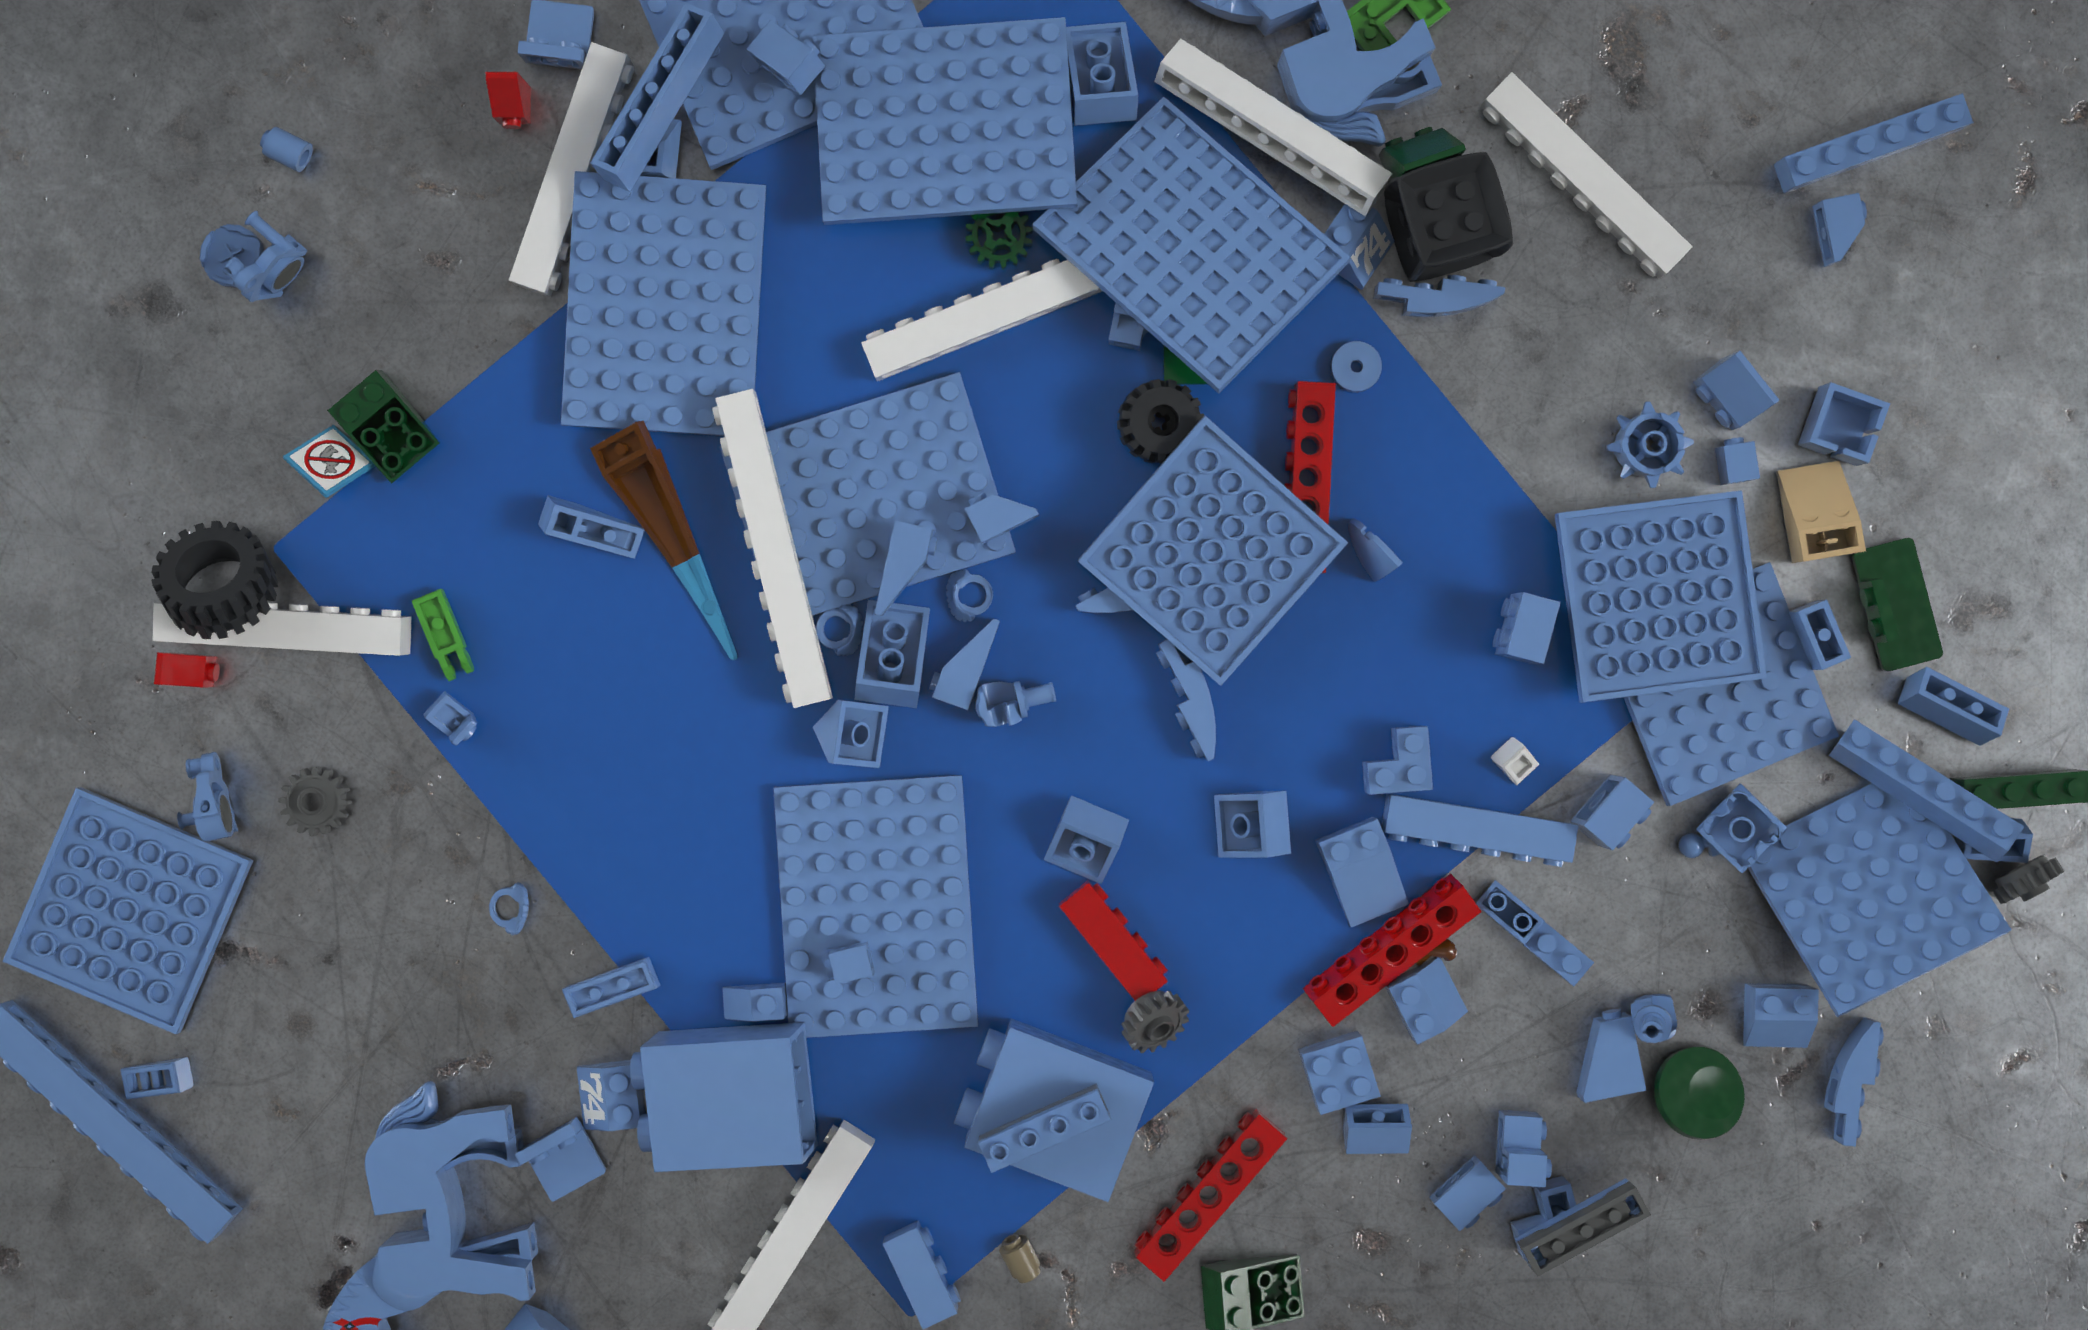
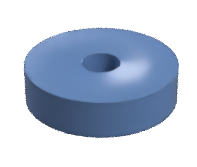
M1352 341L1346 343L1332 357L1330 364L1331 376L1334 382L1347 392L1359 393L1366 391L1378 381L1381 375L1382 361L1380 355L1374 347L1365 342ZM1352 362H1359L1361 364L1360 372L1352 371Z

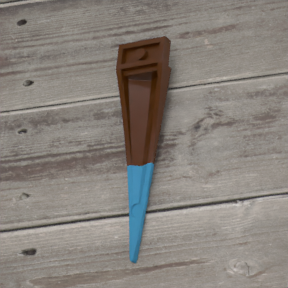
M644 421L635 422L591 447L590 450L604 479L635 516L670 564L702 612L729 658L736 660L738 658L661 449H656Z

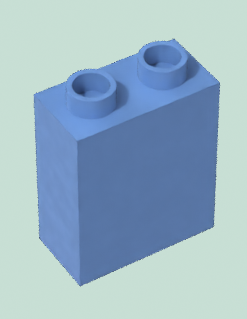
M1012 1018L1005 1034L989 1028L976 1064L990 1069L991 1072L982 1093L966 1088L954 1120V1124L968 1129L964 1148L983 1154L978 1144L980 1135L1097 1084L1109 1110L1110 1121L1015 1162L1011 1166L1109 1202L1154 1084L1151 1071Z
M805 1022L659 1031L640 1047V1052H634L630 1063L631 1082L635 1090H645L647 1113L641 1114L638 1120V1144L642 1152H652L654 1172L803 1164L818 1146Z

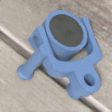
M254 211L247 217L245 225H251L272 245L259 256L255 264L246 267L237 257H234L225 265L226 268H223V273L234 280L233 285L250 302L281 297L284 293L282 290L301 271L304 265V258L302 256L308 251L289 234L285 237L280 235L258 215V211Z
M211 752L202 754L201 758L187 759L185 763L187 775L190 779L196 778L197 788L196 796L193 800V812L186 814L178 812L177 814L180 829L183 830L185 826L196 825L200 838L205 842L231 837L233 832L238 831V827L234 818V810L231 807L228 788L222 780L221 762L218 754Z

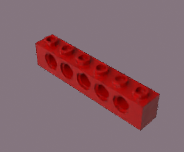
M1298 381L1294 385V389H1289L1288 408H1293V420H1288L1286 437L1287 439H1292L1291 452H1286L1285 471H1290V481L1285 483L1284 486L1301 501L1309 502L1313 506V512L1329 525L1336 383ZM1312 407L1317 411L1318 420L1316 423H1308L1304 420L1302 416L1304 408ZM1309 438L1316 443L1317 449L1315 454L1307 455L1302 451L1301 442L1303 439ZM1302 470H1310L1314 474L1315 482L1312 486H1304L1300 482L1299 474Z
M1450 873L1447 877L1438 880L1421 897L1411 901L1409 906L1398 915L1388 919L1371 936L1362 939L1353 950L1339 957L1322 974L1313 977L1309 984L1302 989L1329 1024L1334 1027L1482 911L1464 886Z
M1255 1109L1252 1114L1247 1112L1242 1116L1236 1125L1239 1129L1232 1137L1227 1135L1216 1148L1218 1151L1216 1156L1211 1161L1206 1159L1196 1171L1197 1178L1191 1185L1186 1183L1180 1188L1175 1196L1178 1200L1170 1209L1168 1207L1162 1209L1155 1219L1157 1224L1150 1232L1145 1230L1134 1244L1136 1246L1134 1250L1135 1257L1163 1282L1166 1281L1288 1139L1285 1133L1259 1110ZM1252 1138L1257 1141V1146L1253 1151L1245 1152L1241 1150V1144L1245 1139ZM1232 1162L1237 1165L1235 1173L1229 1176L1223 1175L1220 1172L1222 1165ZM1206 1186H1212L1217 1190L1215 1196L1211 1199H1203L1200 1196V1191ZM1185 1210H1192L1196 1213L1195 1219L1190 1223H1184L1179 1219L1180 1214ZM1164 1234H1172L1176 1240L1171 1246L1166 1247L1159 1243L1160 1237Z

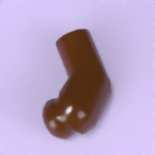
M1446 939L1415 964L1420 967L1431 956L1444 958L1445 961H1452L1457 956L1455 944Z

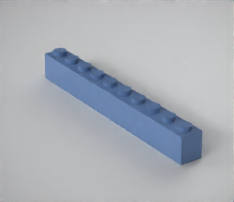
M13 1000L0 1003V1057L3 1059V1064L9 1070L18 1072L25 1078L27 1086L32 1091L46 1097L54 1111L67 1116L73 1122V1127L82 1135L89 1136L103 1155L112 1157L120 1164V1170L125 1175L135 1178L141 1183L144 1192L148 1196L162 1202L170 1216L183 1221L190 1228V1233L196 1239L205 1241L207 1244L216 1239L243 1208Z

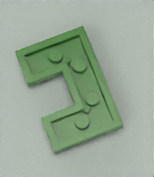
M1361 0L1350 8L1347 13L1357 47L1361 51H1374L1386 48L1397 42L1384 23L1405 7L1416 21L1424 18L1428 29L1451 11V8L1445 0Z

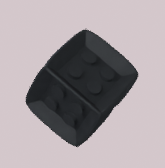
M1487 152L1465 154L1417 168L1392 179L1384 190L1385 208L1390 230L1401 265L1410 282L1428 280L1479 265L1494 257L1502 256L1513 245L1512 225L1496 169Z

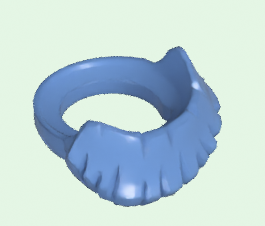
M966 569L957 570L950 575L946 586V596L948 597L947 602L949 603L948 607L951 608V614L959 621L967 622L968 620L971 622L976 615L982 614L991 605L993 599L992 587L985 578L980 575L970 574ZM970 582L982 585L986 593L982 605L975 608L962 604L958 597L959 589Z
M842 604L841 607L824 612L816 625V632L820 642L824 646L835 650L837 656L853 654L858 649L863 636L861 632L863 630L861 614L851 604ZM834 616H839L850 624L849 636L837 642L829 640L824 633L826 621Z
M517 882L512 887L501 888L494 893L490 900L489 912L491 918L498 926L505 928L506 932L511 935L519 934L527 919L529 899L524 885ZM509 895L519 903L517 917L503 920L497 915L496 902L501 896Z

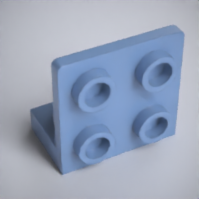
M532 0L527 41H519V56L525 63L582 69L591 44L594 8L587 5Z
M578 1117L528 1143L515 1153L520 1165L529 1161L552 1202L606 1172L605 1165Z

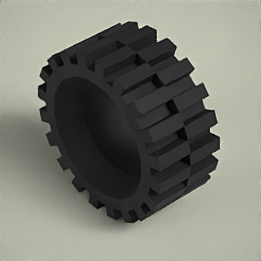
M211 521V528H205L203 523L194 525L196 531L188 534L186 529L179 532L178 534L181 539L177 542L170 539L165 544L168 552L159 551L156 556L159 565H153L151 571L155 578L151 580L152 586L174 624L180 630L184 628L185 632L193 637L198 632L202 639H211L212 633H216L219 639L228 638L227 631L234 629L238 635L245 632L242 625L247 622L252 626L260 622L257 614L261 612L266 615L271 609L267 600L275 601L277 593L274 588L278 587V579L256 535L253 536L251 531L244 526L240 530L237 523L228 522L226 528H224L221 521ZM224 561L240 562V567L235 577L222 588L206 593H197L186 589L192 577L207 566Z

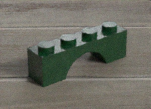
M2068 769L2024 775L1950 778V780L1996 809L2088 803L2087 770Z

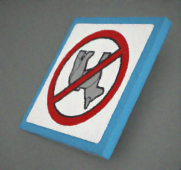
M334 424L283 456V459L325 498L375 467V464Z

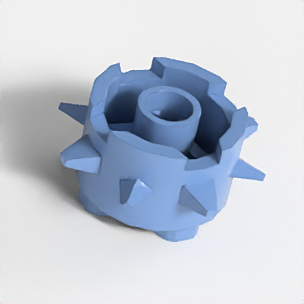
M1649 401L1644 403L1641 415L1629 419L1622 415L1617 416L1616 419L1621 429L1616 435L1615 442L1607 445V450L1614 452L1617 461L1623 467L1620 475L1623 479L1632 474L1645 478L1650 488H1656L1660 474L1669 471L1680 475L1684 473L1680 461L1685 454L1684 448L1693 445L1694 440L1683 436L1684 430L1677 422L1680 416L1678 411L1670 415L1656 413ZM1649 439L1653 441L1651 445L1653 450L1650 451L1646 448V441Z

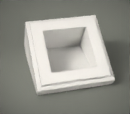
M1511 737L1491 756L1493 762L1516 786L1539 765L1528 749L1514 737Z

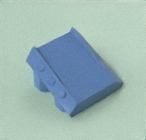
M1740 783L1696 830L1733 866L1743 873L1757 861L1758 857L1770 845L1776 843L1781 838V833L1787 827Z

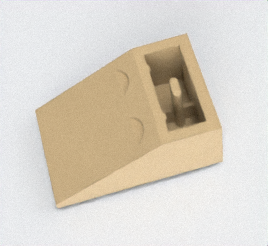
M1840 461L1776 471L1792 563L1866 551L1861 519Z

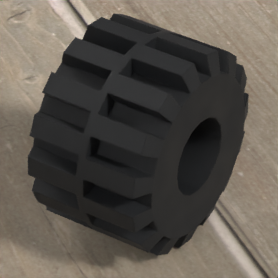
M1156 379L1140 385L1125 397L1126 400L1121 404L1118 411L1120 417L1117 421V430L1121 432L1122 437L1120 440L1122 444L1127 445L1131 450L1129 453L1134 457L1144 459V462L1161 464L1204 416V413L1200 414L1199 411L1200 401L1198 398L1194 399L1190 394L1191 389L1186 385L1180 386L1177 384V381L1171 379L1166 381ZM1154 414L1158 418H1165L1166 422L1162 424L1163 430L1160 427L1154 428L1152 426V422L1155 421Z

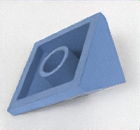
M837 700L813 726L828 763L880 768L889 706Z

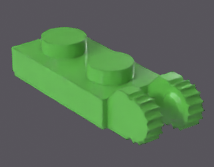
M444 589L436 590L412 600L413 607L434 658L438 659L448 681L456 679L455 669L447 656L454 652L457 653L463 670L467 674L473 672L474 665L469 653L465 649L467 645Z

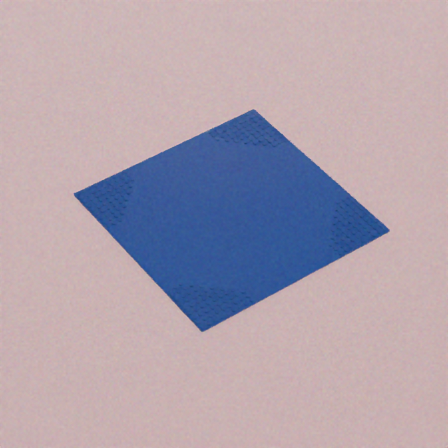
M933 0L918 13L923 27L1065 17L1066 27L1126 22L1138 90L1137 120L1074 126L1072 114L1076 181L1155 104L1165 97L1276 192L1220 123L1154 82L1160 63L1165 57L1118 0ZM818 125L744 156L715 180L718 182L766 185L755 392L766 432L960 372L998 496L1036 508L1039 514L1038 517L1010 530L1016 553L965 568L970 574L980 575L985 578L993 591V599L989 608L982 614L976 615L971 622L968 620L967 622L957 620L951 614V608L948 607L946 586L952 573L907 586L894 601L897 604L930 608L917 708L854 700L862 638L858 649L848 656H837L835 650L824 646L819 640L833 696L832 699L793 708L792 702H786L782 685L787 684L784 671H778L775 661V654L779 653L777 641L771 642L767 629V623L772 622L769 610H763L759 597V592L764 591L761 579L756 580L754 577L751 562L755 561L752 549H748L743 532L745 527L737 510L736 498L720 450V438L725 436L649 431L656 449H661L738 659L732 660L729 658L693 598L646 531L643 533L635 559L550 536L542 531L538 523L548 495L586 506L642 527L621 498L604 479L590 450L591 447L616 434L621 429L561 425L568 303L424 421L440 442L439 445L392 484L376 466L347 484L274 545V552L319 606H338L341 613H350L351 608H370V614L381 615L382 609L401 610V616L412 617L410 654L395 656L359 653V655L615 964L621 967L646 957L650 958L661 986L641 995L671 1031L788 1023V1014L784 1019L742 1021L725 1019L722 989L729 986L786 982L774 787L962 775L978 1027L806 1038L818 1146L803 1164L783 1165L796 1182L800 1177L806 1180L812 1171L807 1168L816 1151L821 1154L824 1152L828 1144L823 1140L831 1127L835 1125L839 1128L843 1120H846L875 1139L871 1150L834 1206L827 1220L905 1314L911 1317L916 1314L883 1246L884 1236L919 1220L921 1227H927L932 1235L934 1244L931 1245L935 1257L939 1255L942 1257L947 1268V1273L944 1276L948 1284L951 1285L998 1247L1006 1237L1015 1233L1069 1188L1011 1165L991 1173L983 1154L964 1148L968 1129L954 1124V1120L966 1088L982 1093L991 1072L990 1069L976 1064L989 1028L1005 1034L1012 1018L1151 1071L1154 1084L1136 1131H1138L1305 992L1302 988L1309 984L1313 977L1322 974L1339 957L1353 950L1362 939L1371 936L1388 919L1398 915L1409 906L1411 901L1420 897L1438 880L1442 879L1478 849L1477 847L1470 846L1469 852L1450 849L1451 843L1440 841L1438 847L1419 844L1420 838L1409 836L1407 842L1388 839L1389 833L1383 832L1409 904L1350 928L1315 842L1316 839L1371 817L1377 818L1380 825H1382L1386 794L1519 815L1629 724L1632 718L1624 697L1579 703L1557 531L1354 285L1340 275H1337L1220 393L1216 392L1209 384L1186 385L1192 390L1190 392L1194 399L1198 398L1201 403L1198 406L1200 414L1204 413L1207 418L1284 485L1290 481V471H1285L1286 452H1291L1292 439H1287L1286 437L1288 420H1293V408H1288L1289 389H1294V385L1298 381L1335 383L1330 371L1332 357L1341 346L1352 341H1361L1371 345L1376 349L1382 361V371L1378 381L1366 391L1359 393L1347 392L1336 384L1329 526L1343 537L1348 544L1326 567V573L1320 574L1221 686L1201 669L1210 691L1214 708L1216 745L1214 759L1207 761L1204 756L1198 758L1190 744V741L1194 740L1189 728L1183 731L1175 716L1179 712L1176 705L1187 700L1185 694L1179 697L1171 683V680L1175 678L1170 667L1164 669L1156 655V652L1160 651L1157 644L1163 642L1166 638L1134 610L1116 613L1080 612L1075 607V605L1081 603L1078 598L1080 595L1095 588L1097 593L1108 588L1077 560L1161 465L1160 463L1144 462V459L1134 457L1129 453L1131 450L1127 445H1123L1120 440L1122 435L1120 430H1117V421L1120 417V413H1118L1120 406L1131 391L1151 380L1160 379L1164 381L1163 344L1148 332L1142 339L1140 351L1109 345V335L1116 302L1102 291L877 382L861 343L867 340L866 335L883 329L885 333L896 329L895 324L904 319L912 317L914 321L926 317L924 312L929 309L942 306L944 310L954 306V300L959 297L971 294L972 298L984 294L983 289L989 285L1000 282L1001 286L1013 282L1012 277L1019 273L1030 271V274L1041 271V266L1049 261L1059 259L1061 263L1067 259L1033 230L1032 234L1026 235L1027 238L1032 240V246L1023 247L1027 252V257L1018 255L1017 266L1008 261L1006 262V270H1002L1000 263H996L993 270L989 269L988 260H985L980 265L977 261L980 254L970 255L969 249L974 244H968L965 241L966 236L972 235L971 232L966 230V224L975 223L971 219V215L824 225L822 217ZM1048 209L1020 211L1019 217L1028 215L1029 221L1024 226L1033 227V223ZM1003 215L991 216V217H989V219H991V220L1002 219V218H1003ZM1015 224L1011 232L1019 241L1020 230L1017 224ZM979 229L978 240L983 247L987 237ZM1002 229L1000 232L992 231L994 241H997L999 238L1005 240V230ZM1007 250L996 251L994 255H1005L1009 252ZM1352 362V371L1360 372L1361 364L1359 362ZM1312 407L1303 409L1302 416L1304 420L1308 423H1316L1318 420L1317 411ZM1154 414L1155 421L1152 422V426L1154 428L1160 427L1161 430H1164L1162 424L1166 422L1165 418H1158ZM1306 438L1301 442V449L1305 454H1315L1317 446L1312 439ZM1302 470L1299 474V480L1304 486L1309 487L1314 484L1315 476L1310 470ZM1302 501L1313 511V506L1309 502ZM1352 518L1357 519L1367 527L1364 530L1366 533L1371 531L1374 535H1377L1403 562L1398 568L1376 582L1372 580L1362 566L1352 545L1348 529V522ZM970 582L959 589L958 597L962 604L975 608L982 605L986 593L982 585ZM439 589H444L467 645L465 649L469 653L474 665V671L467 674L461 667L456 652L447 655L456 672V679L451 681L446 679L438 659L434 658L412 604V600ZM1525 592L1561 602L1544 664H1528L1495 655L1496 647H1493V639L1496 630L1502 629L1505 618L1501 616L1502 606L1506 598L1510 599L1511 594ZM878 596L851 604L861 614V621H863L862 633L864 631L868 600L877 601ZM823 613L817 614V615H814V616H813L815 628H816L818 619L820 618V616H821ZM839 616L831 617L824 625V633L829 640L834 642L840 641L849 636L850 624ZM993 619L999 620L1000 623L977 688L992 682L1013 683L1020 681L1021 687L1024 686L1027 689L1052 682L1056 696V702L1029 707L1027 711L1028 717L1022 718V721L1010 726L1008 723L997 727L985 726L975 709L977 688L969 710L932 698L934 691L929 689L934 673H941L942 668ZM1175 646L1184 665L1192 661ZM444 691L474 713L477 721L476 730L473 735L466 741L462 740L457 746L451 743L449 736L424 717L426 710ZM837 700L889 706L880 768L828 763L813 726ZM1428 726L1433 790L1372 795L1365 793L1362 761L1393 759L1391 728ZM1511 737L1521 742L1539 763L1517 786L1491 759V756ZM1257 791L1287 792L1291 854L1268 858H1219L1214 795ZM1071 795L1129 819L1120 848L1102 884L1099 883V885L1109 896L1105 900L1112 910L1118 907L1129 921L1125 924V927L1132 935L1137 931L1148 944V947L1144 950L1150 958L1153 959L1157 956L1168 969L1164 974L1168 982L1157 991H1171L1173 995L1178 994L1189 1010L1187 1014L1189 1022L1182 1024L1185 1029L1184 1032H1177L1175 1034L1177 1038L1175 1041L1168 1040L1165 1048L1159 1045L1155 1052L1152 1053L1149 1048L1144 1053H1140L1138 1049L1134 1051L1122 1035L1124 1028L1121 1024L1124 1022L1128 1008L1135 1000L1059 907V903L1087 880L1092 885L1097 882L1044 860Z

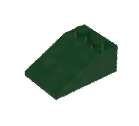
M1427 127L1415 132V137L1406 141L1399 137L1386 142V148L1382 149L1379 158L1382 166L1393 173L1389 180L1390 182L1392 179L1417 168L1461 156L1466 148L1464 143L1445 129L1440 128L1433 131L1432 127Z

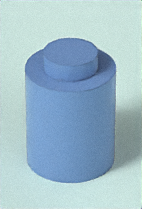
M279 127L265 131L260 141L264 156L297 172L304 170L313 152V145Z

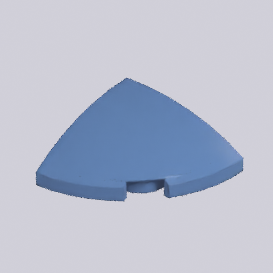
M1352 518L1348 522L1352 545L1362 566L1372 580L1376 582L1398 568L1403 562L1377 535H1374L1371 531L1366 533L1364 530L1367 527L1357 519Z

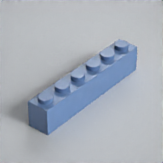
M685 3L590 162L604 181L629 192L632 190L724 35L722 28L712 13Z
M1962 93L1785 156L1773 165L1783 193H1787L1953 134L1971 125L1973 120Z
M1855 719L1829 755L1996 863L2009 851L2024 828L2020 823Z
M1386 794L1381 828L1383 832L1389 833L1388 839L1407 842L1409 836L1420 838L1419 844L1438 847L1440 841L1451 843L1450 849L1469 852L1471 846L1482 848L1481 854L1500 857L1502 851L1513 853L1512 859L1531 862L1533 856L1544 858L1543 864L1562 867L1563 861L1573 863L1579 825Z

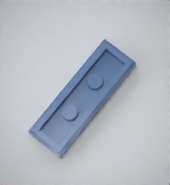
M646 957L566 986L562 991L573 1018L657 989L661 985L650 958Z

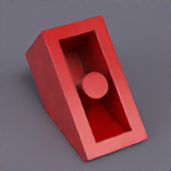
M485 72L492 117L506 129H520L521 124H531V87L518 72Z
M157 652L154 684L201 688L214 687V682L218 680L220 672L219 664L216 663L217 656Z

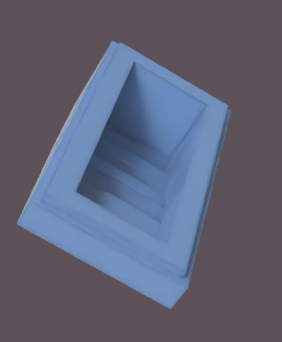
M188 1057L120 1069L126 1099L181 1093L192 1088L194 1085ZM162 1070H164L166 1085H164ZM149 1072H151L153 1087L151 1086ZM136 1073H139L141 1090L138 1088Z

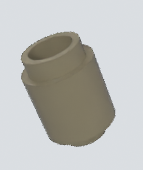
M1012 1234L1006 1237L1002 1242L999 1252L1012 1277L1017 1279L1019 1283L1032 1281L1040 1274L1041 1269L1039 1267L1040 1261L1027 1236Z

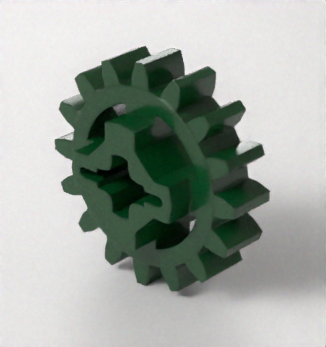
M1020 211L971 215V219L975 223L966 224L965 226L966 230L972 233V235L965 237V241L968 244H974L969 249L970 255L979 253L978 263L981 265L985 260H988L989 269L993 270L996 263H1000L1002 270H1006V262L1008 261L1017 266L1018 255L1027 257V252L1023 247L1032 246V240L1027 238L1026 235L1033 233V227L1024 226L1029 221L1028 215L1019 217ZM1003 215V218H1002V219H998V220H991V219H989V217H991V216ZM1015 224H1017L1020 230L1019 241L1011 232ZM979 229L987 237L983 247L978 240ZM1002 229L1005 230L1006 239L999 238L997 241H994L992 231L1000 232ZM1007 250L1009 252L1005 255H994L996 251Z

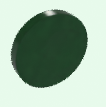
M1690 1047L1679 1050L1662 1063L1655 1078V1101L1662 1118L1674 1131L1687 1138L1702 1140L1719 1137L1730 1131L1742 1114L1745 1101L1742 1079L1732 1062L1716 1050L1707 1047Z

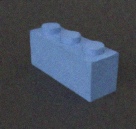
M1925 667L1906 678L1898 702L1904 708L1979 746L2002 735L2009 708L1929 667Z
M918 1220L884 1236L883 1246L922 1329H926L957 1314V1303L961 1299L955 1285H949L944 1276L947 1273V1268L940 1255L935 1257L931 1248L934 1241L927 1227L922 1228Z

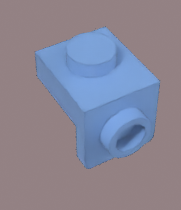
M446 691L424 713L425 719L449 736L451 743L455 746L462 740H468L476 730L477 721L474 713Z

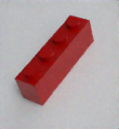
M1087 880L1059 903V907L1135 1001L1147 993L1157 991L1168 982L1164 975L1168 969L1157 956L1153 959L1150 958L1144 950L1148 947V944L1137 931L1132 935L1125 927V924L1129 921L1118 907L1112 910L1105 902L1109 896L1097 882L1092 885Z

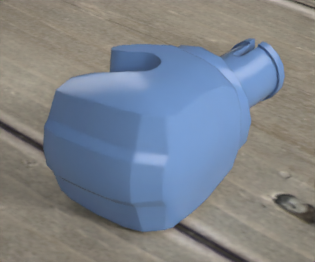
M1020 681L1013 683L992 682L981 685L977 688L976 712L982 718L985 726L997 727L1006 723L1009 726L1022 721V718L1028 717L1027 711L1029 707L1056 702L1053 683L1049 682L1048 684L1027 689L1024 686L1021 687Z
M1644 995L1637 997L1634 1003L1631 1004L1634 1032L1641 1041L1658 1043L1668 1040L1675 1035L1677 1019L1670 995Z

